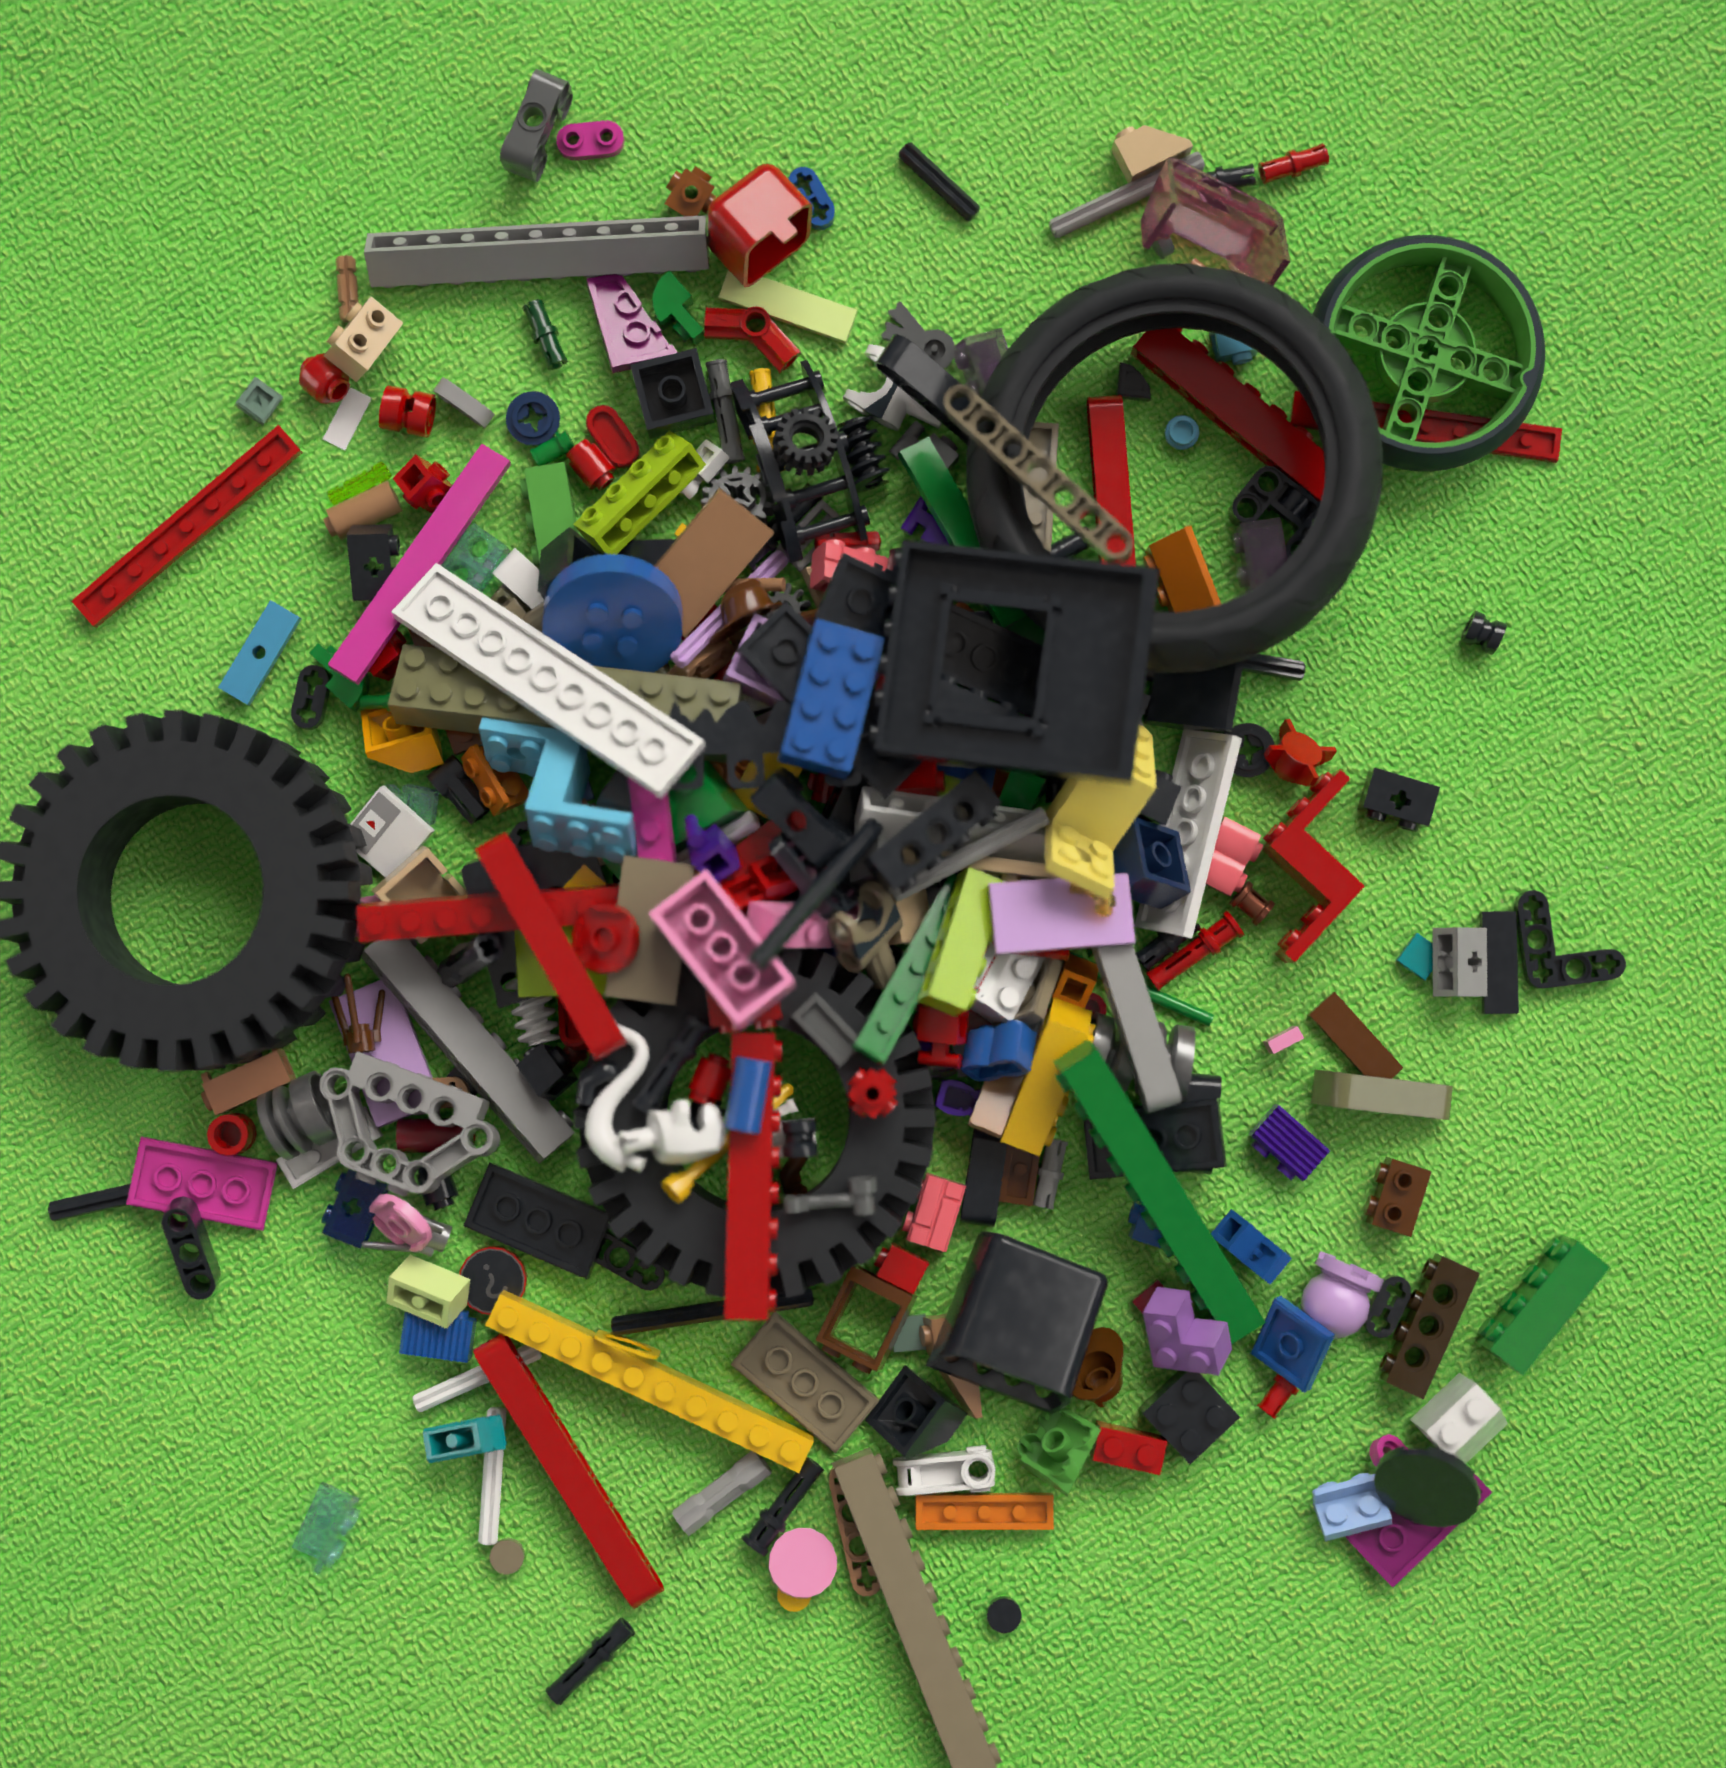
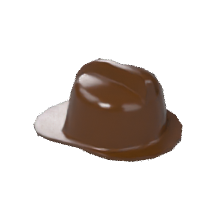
M752 578L733 586L726 592L720 605L723 628L717 631L710 638L709 642L714 644L729 638L748 626L754 613L765 616L779 609L783 605L782 602L772 603L758 579Z
M1099 1327L1093 1329L1072 1394L1077 1399L1093 1402L1098 1407H1104L1107 1401L1113 1399L1120 1392L1123 1385L1121 1371L1124 1355L1123 1341L1120 1335L1111 1328Z

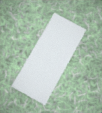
M350 387L323 440L346 450L372 398Z

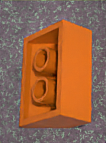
M1191 525L1147 547L1145 550L1147 555L1143 557L1145 567L1159 569V587H1157L1156 596L1161 607L1167 606L1169 612H1186L1221 604Z

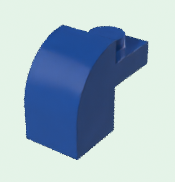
M1232 1209L1211 1233L1219 1244L1269 1285L1292 1259L1286 1252L1266 1238Z

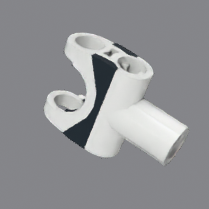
M868 345L864 354L876 362L885 347ZM886 377L883 387L876 392L866 393L861 391L859 393L847 389L843 396V400L864 416H873V421L892 430L899 429L906 413L938 429L942 424L888 377Z

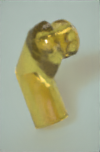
M1070 882V893L1090 896L1096 903L1094 907L1096 914L1108 917L1113 913V907L1116 906V897L1113 893L1108 899H1104Z

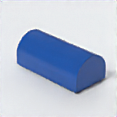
M737 1056L725 1128L760 1133L772 1062Z

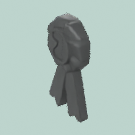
M900 301L897 303L896 309L888 311L889 316L902 328L886 322V331L881 335L883 340L890 341L894 334L904 336L943 369L949 367L955 356V346L951 336L939 329L925 331Z

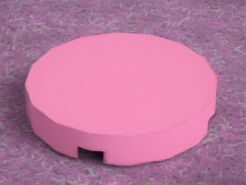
M380 1194L369 1207L370 1213H375L372 1219L376 1227L396 1245L406 1243L411 1246L410 1251H422L432 1239V1231L427 1221L416 1209L402 1199L390 1194Z
M796 1528L785 1532L774 1543L769 1554L768 1570L773 1583L781 1592L795 1598L807 1599L820 1594L831 1584L837 1570V1556L832 1543L824 1534L812 1528Z

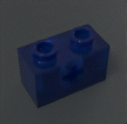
M348 1169L347 1173H341L334 1191L339 1194L334 1205L329 1204L323 1214L321 1223L325 1224L322 1233L361 1249L363 1248L362 1243L369 1241L375 1226L372 1219L375 1213H370L369 1207L380 1194H388L389 1190L387 1188L389 1184L378 1179L375 1185L355 1178L357 1171ZM358 1199L357 1206L361 1208V1211L350 1214L352 1207L347 1205L348 1202Z

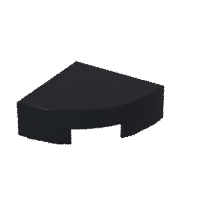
M1120 362L1116 395H1122V399L1150 402V387L1145 378L1133 366Z

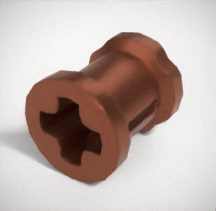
M1248 881L1241 891L1236 893L1229 904L1232 907L1237 906L1252 919L1251 922L1257 926L1272 910L1275 903L1272 900L1267 901L1252 888L1253 884Z

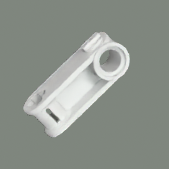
M986 1445L966 1447V1450L920 1454L909 1459L904 1456L893 1459V1465L897 1466L899 1485L896 1488L897 1495L906 1496L970 1490V1493L990 1491V1487L995 1485V1463L992 1457V1450L986 1449ZM982 1461L987 1465L988 1470L983 1476L975 1477L971 1475L968 1468L971 1463ZM908 1469L911 1470V1482L908 1477Z

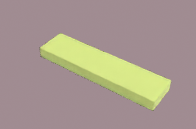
M729 270L719 294V300L744 309L754 306L761 307L768 312L770 318L844 344L847 343L857 315L856 309L764 277L752 286L745 288Z

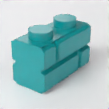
M500 1414L444 1424L423 1430L426 1458L429 1463L506 1449L503 1419Z

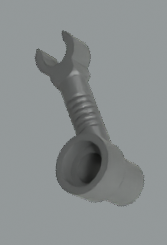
M856 1176L848 1178L849 1193L825 1196H784L785 1213H797L821 1208L853 1207L854 1215L874 1214V1193L877 1192L876 1177Z

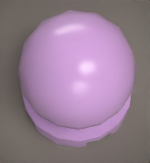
M1320 1251L1315 1264L1322 1267V1273L1311 1278L1304 1288L1300 1307L1303 1312L1334 1333L1333 1339L1344 1338L1358 1332L1368 1318L1370 1309L1367 1293L1371 1290L1379 1292L1384 1279L1352 1263L1348 1265L1336 1259L1335 1256Z

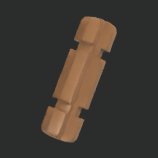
M342 255L336 258V271L340 273L337 275L338 302L342 304L339 307V316L341 321L349 323L345 316L358 302L357 276L353 273L356 272V260L353 256Z

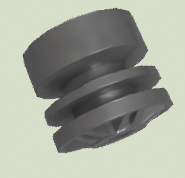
M316 1071L309 1072L290 1081L289 1089L282 1085L274 1088L273 1092L268 1091L259 1095L257 1099V1112L266 1137L274 1150L287 1161L299 1156L300 1152L305 1153L312 1150L313 1142L321 1146L338 1138L328 1099L320 1091L319 1084L322 1076Z

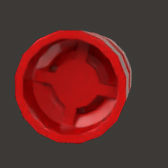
M387 385L380 404L379 427L394 432H400L405 428L409 435L428 438L435 419L436 395L421 391H415L410 395L406 388Z

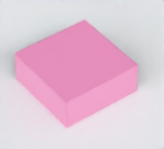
M1291 1026L1264 1040L1263 1043L1269 1054H1275L1304 1039L1298 1026Z

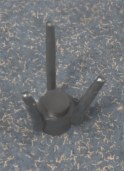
M421 1215L427 1221L432 1231V1239L422 1251H410L411 1246L408 1244L396 1245L395 1243L364 1241L362 1246L377 1250L422 1253L432 1257L434 1250L443 1252L452 1226Z

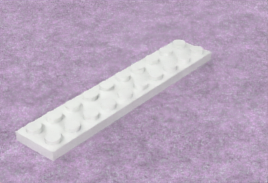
M437 563L391 611L394 619L659 798H662L705 748L703 739L546 635H543V633Z

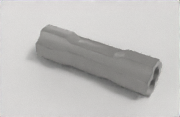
M750 1451L714 1482L675 1508L672 1514L683 1531L690 1536L745 1491L752 1489L772 1474V1470L761 1455Z

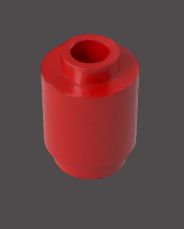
M584 439L567 453L566 457L570 460L569 466L589 490L597 488L601 491L615 479L612 474L616 468L595 443L591 444L587 439Z
M710 1053L708 1058L701 1056L688 1087L691 1089L688 1097L704 1105L712 1104L715 1106L717 1100L721 1101L731 1077V1068L728 1067L730 1060Z

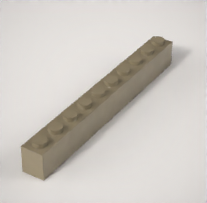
M870 1447L832 1462L835 1474L951 1767L997 1768L996 1765L1001 1763L1002 1760L995 1743L993 1742L988 1745L984 1736V1732L988 1731L989 1727L982 1710L975 1713L971 1700L977 1697L969 1678L962 1680L958 1668L964 1666L957 1647L950 1648L945 1636L951 1634L944 1614L937 1616L933 1604L938 1602V1598L931 1582L924 1584L920 1574L926 1568L919 1551L912 1552L907 1541L913 1535L906 1518L901 1520L898 1518L895 1507L899 1506L900 1502L894 1487L886 1488L882 1475L888 1472L881 1455L877 1454L874 1456Z

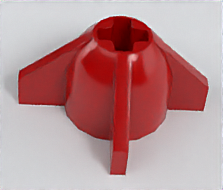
M1285 719L1279 728V743L1277 745H1269L1264 756L1277 776L1282 780L1313 787L1319 779L1315 770L1316 767L1332 760L1337 750L1335 747L1319 746L1311 737L1296 732L1291 720Z

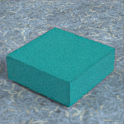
M1415 933L1396 961L1420 979L1426 980L1433 970V944L1419 933Z

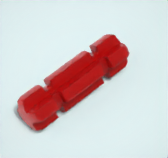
M866 531L868 539L864 541L860 540L856 532L833 533V536H830L829 533L814 538L815 549L827 540H841L845 543V547L853 549L868 547L878 551L881 538L877 531Z

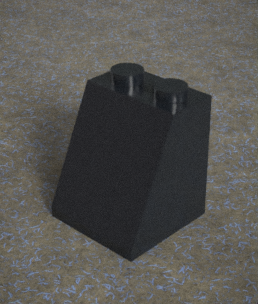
M1236 662L1202 672L1156 673L1146 671L1145 681H1150L1148 695L1151 698L1143 714L1145 715L1144 724L1179 730L1188 729L1221 734L1230 733L1233 729L1243 662Z

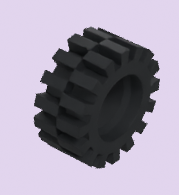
M803 407L801 414H799L797 408L791 410L790 416L787 413L784 414L781 421L778 422L772 443L774 445V455L778 454L777 462L780 465L786 462L785 470L789 472L792 467L797 468L795 475L800 476L803 470H806L807 476L814 474L815 468L820 473L824 470L825 465L828 467L838 440V433H835L836 427L834 423L828 425L830 418L826 414L822 419L819 418L820 411L817 409L814 410L813 414H808L809 407ZM797 433L809 434L817 440L818 446L814 450L800 449L793 443L792 437Z

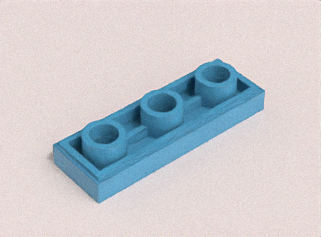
M270 600L218 688L250 706L302 618ZM264 648L266 651L265 656L257 659V651Z

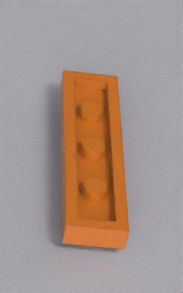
M930 1493L915 1495L916 1530H1054L1053 1493Z

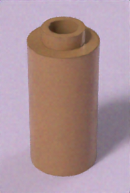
M387 480L326 509L328 517L323 518L330 535L332 537L338 535L343 540L347 538L346 535L352 525H375L402 512L403 509L394 489Z

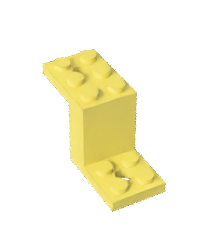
M1139 726L1132 786L1068 778L1045 812L1049 819L1048 825L1045 826V870L1104 899H1108L1115 890L1113 850L1156 790L1153 736L1144 726Z

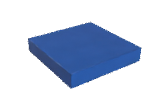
M1278 1296L1272 1302L1265 1319L1266 1323L1263 1324L1251 1354L1305 1393L1311 1390L1335 1334L1287 1299Z

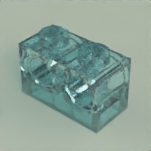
M473 523L470 528L466 529L457 542V547L441 566L452 574L458 569H467L468 578L465 582L482 593L494 576L492 572L511 551L505 544ZM479 541L487 542L488 551L485 555L481 557L472 555V547L475 543Z

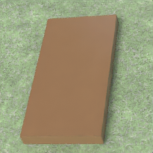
M721 488L715 492L654 565L673 582L679 592L683 606L682 636L685 638L774 534L773 530Z

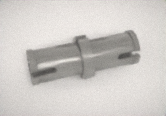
M1053 1139L1050 1147L1045 1146L1041 1167H1038L1037 1174L1039 1178L1033 1205L1054 1209L1059 1179L1063 1180L1064 1176L1061 1169L1068 1142Z

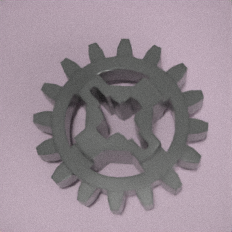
M733 466L731 474H727L722 469L720 470V479L712 478L709 482L710 487H703L702 508L715 492L721 488L765 525L768 524L767 516H773L771 505L775 504L769 484H764L761 472L752 476L750 467H747L743 473H739L737 466ZM757 494L760 497L759 505L756 504Z

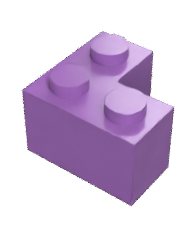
M1157 1287L1143 1311L1153 1367L1219 1375L1232 1350L1228 1323L1195 1318L1189 1290Z

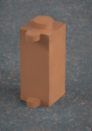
M271 1049V1053L213 1079L208 1071L202 1073L201 1078L204 1092L201 1093L206 1108L209 1111L213 1110L215 1115L224 1114L257 1099L263 1093L273 1092V1089L276 1087L290 1084V1081L296 1079V1076L284 1049Z

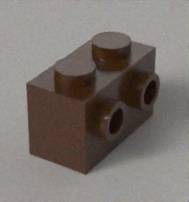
M1386 1157L1385 1162H1380L1375 1172L1374 1182L1378 1183L1374 1196L1369 1195L1365 1204L1364 1215H1367L1366 1222L1411 1237L1432 1171Z

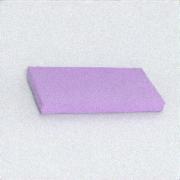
M1128 873L1114 874L1115 890L1108 899H1104L1062 878L989 883L988 893L995 955L1134 944L1135 933Z
M381 980L355 990L354 997L359 1024L369 1023L370 1030H373L379 990H385L380 1029L382 1041L375 1042V1051L363 1053L385 1062L394 1063L401 1068L417 1074H423L432 1079L431 1071L409 1013L403 1004ZM345 994L340 996L339 999L349 1027L351 1021L347 996ZM330 1000L329 1003L331 1005L332 1011L334 1013L335 1019L337 1021L338 1027L343 1037L332 1000ZM356 1053L349 1054L352 1062ZM387 1078L380 1080L377 1084L378 1094L385 1096L390 1090V1082ZM362 1089L376 1128H381L399 1119L413 1115L400 1110L396 1102L387 1104L373 1101L366 1095L365 1090ZM415 1090L409 1095L408 1102L411 1108L418 1107L422 1101V1095L419 1090Z

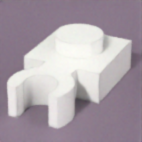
M706 439L696 450L706 465L680 492L688 499H691L697 493L699 484L703 480L709 483L714 476L720 473L723 465L730 459L721 448Z

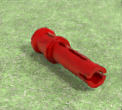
M1228 911L1224 912L1223 918L1209 928H1201L1200 932L1197 933L1198 938L1146 973L1158 991L1210 953L1218 955L1221 953V948L1234 938L1245 936L1238 923Z

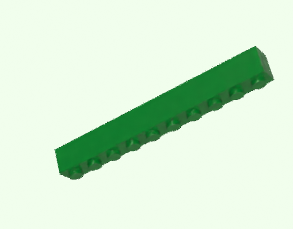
M1087 1039L1053 1061L1059 1073L1054 1075L1055 1079L1065 1094L1069 1091L1073 1093L1076 1101L1072 1103L1073 1108L1082 1121L1089 1119L1094 1128L1089 1131L1091 1137L1099 1149L1106 1146L1111 1154L1106 1159L1117 1177L1121 1174L1124 1175L1128 1183L1123 1188L1134 1204L1140 1201L1145 1210L1140 1213L1141 1217L1151 1231L1157 1228L1162 1236L1157 1240L1159 1246L1167 1258L1172 1255L1175 1257L1178 1265L1173 1268L1184 1285L1190 1282L1195 1291L1190 1293L1200 1311L1208 1310L1211 1318L1208 1320L1228 1323L1231 1345L1266 1323L1098 1049Z

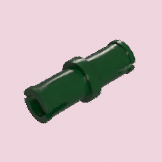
M536 299L528 302V305L525 304L522 308L533 330L532 339L535 344L539 345L548 370L563 367L562 364L566 365L568 360L557 338L559 334L558 329L555 325L551 324L543 300Z

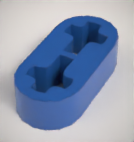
M808 167L796 168L791 172L789 180L796 187L798 185V178L802 177L805 181L811 179L809 183L811 195L807 196L802 187L798 188V190L811 204L816 201L821 210L828 209L825 212V220L821 221L819 217L811 219V228L815 230L829 228L835 220V208L817 174Z

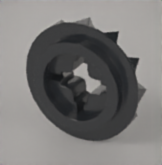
M1243 723L1233 727L1232 731L1228 734L1242 738L1240 748L1244 745V736H1246V740L1251 747L1262 748V750H1258L1251 755L1250 765L1245 755H1239L1238 753L1234 774L1252 778L1264 773L1270 767L1264 753L1269 745H1275L1272 736L1266 729L1253 723Z

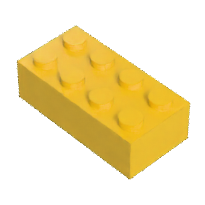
M1053 997L1039 1032L1031 1071L1023 1077L1000 1142L1040 1156L1044 1145L1051 1146L1057 1130L1055 1126L1058 1117L1063 1116L1069 1101V1092L1065 1094L1054 1077L1059 1071L1053 1061L1087 1039L1093 1042L1094 1037L1092 1035L1095 1025L1091 1023L1092 1011Z

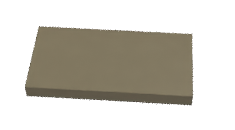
M624 855L617 905L624 907L635 918L640 932V945L636 957L628 967L617 973H608L605 996L676 1005L682 958L654 924L649 913L693 879V864Z
M774 1312L731 1363L736 1370L834 1453L840 1449L880 1401L877 1396L777 1312Z

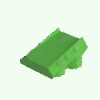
M1066 1407L1053 1414L1042 1410L1038 1416L1037 1422L1039 1427L1036 1432L1025 1434L1017 1443V1451L1022 1457L1021 1466L1033 1476L1038 1477L1067 1497L1101 1429Z

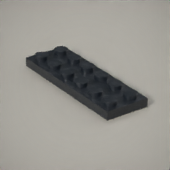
M786 601L737 648L736 653L786 702L792 704L812 626ZM872 687L859 737L861 762L854 757L852 768L854 769L855 766L861 772V777L885 800L924 761L877 755L874 750L875 745H870V732L872 724H878L880 710H875L874 708L876 690Z

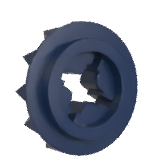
M529 391L518 395L510 403L506 413V424L511 435L526 446L541 445L553 438L555 432L560 427V412L556 403L548 395L537 391ZM529 406H532L533 411L537 415L546 416L538 421L537 432H535L530 423L523 422L524 419L529 418Z

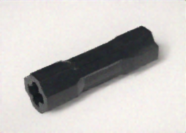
M489 932L483 936H477L468 942L467 946L441 961L437 973L441 976L442 984L451 988L458 984H464L475 973L500 960L504 948L499 942V937Z

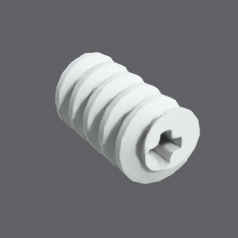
M517 978L506 983L505 988L517 990ZM538 996L518 1002L520 1006L511 1011L513 1016L523 1017L522 1020L514 1025L515 1029L526 1030L524 1034L518 1037V1042L529 1043V1046L560 1039L559 1034H551L550 1032L559 1025L558 1021L547 1019V1017L556 1012L555 1008L544 1007L545 1003L553 999L552 996Z

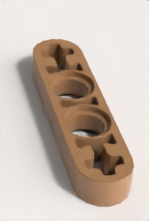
M832 1467L829 1473V1486L851 1583L859 1595L872 1596L881 1587L877 1579L872 1581V1587L866 1588L864 1583H858L857 1581L862 1578L861 1565L853 1567L852 1562H865L869 1560L867 1552L857 1555L850 1550V1541L860 1536L855 1522L846 1520L842 1515V1508L847 1504L845 1497L838 1500L837 1494H844L839 1482L834 1480L837 1476ZM867 1562L869 1575L876 1576L871 1563Z

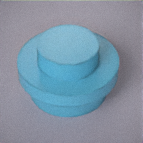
M1180 415L1172 418L1165 428V438L1168 444L1178 450L1192 447L1199 437L1197 423L1188 416Z

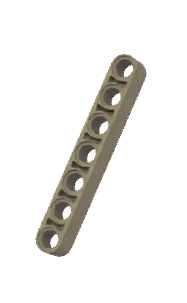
M956 385L947 391L944 404L947 416L953 423L1105 561L1113 564H1123L1129 559L1132 554L1133 541L1129 532L972 389L965 385ZM957 398L968 399L970 406L965 411L958 412L952 409L951 405ZM983 421H991L996 425L995 431L990 435H982L977 431V427ZM1010 444H1016L1021 447L1022 453L1017 458L1009 459L1003 455L1004 448ZM1038 467L1048 472L1047 478L1039 483L1033 482L1028 477L1030 471ZM1068 491L1074 496L1073 502L1068 506L1058 505L1054 498L1059 492ZM1086 515L1097 516L1100 524L1096 529L1086 530L1080 524V521ZM1120 538L1126 543L1127 547L1122 553L1114 554L1107 549V543L1111 539Z

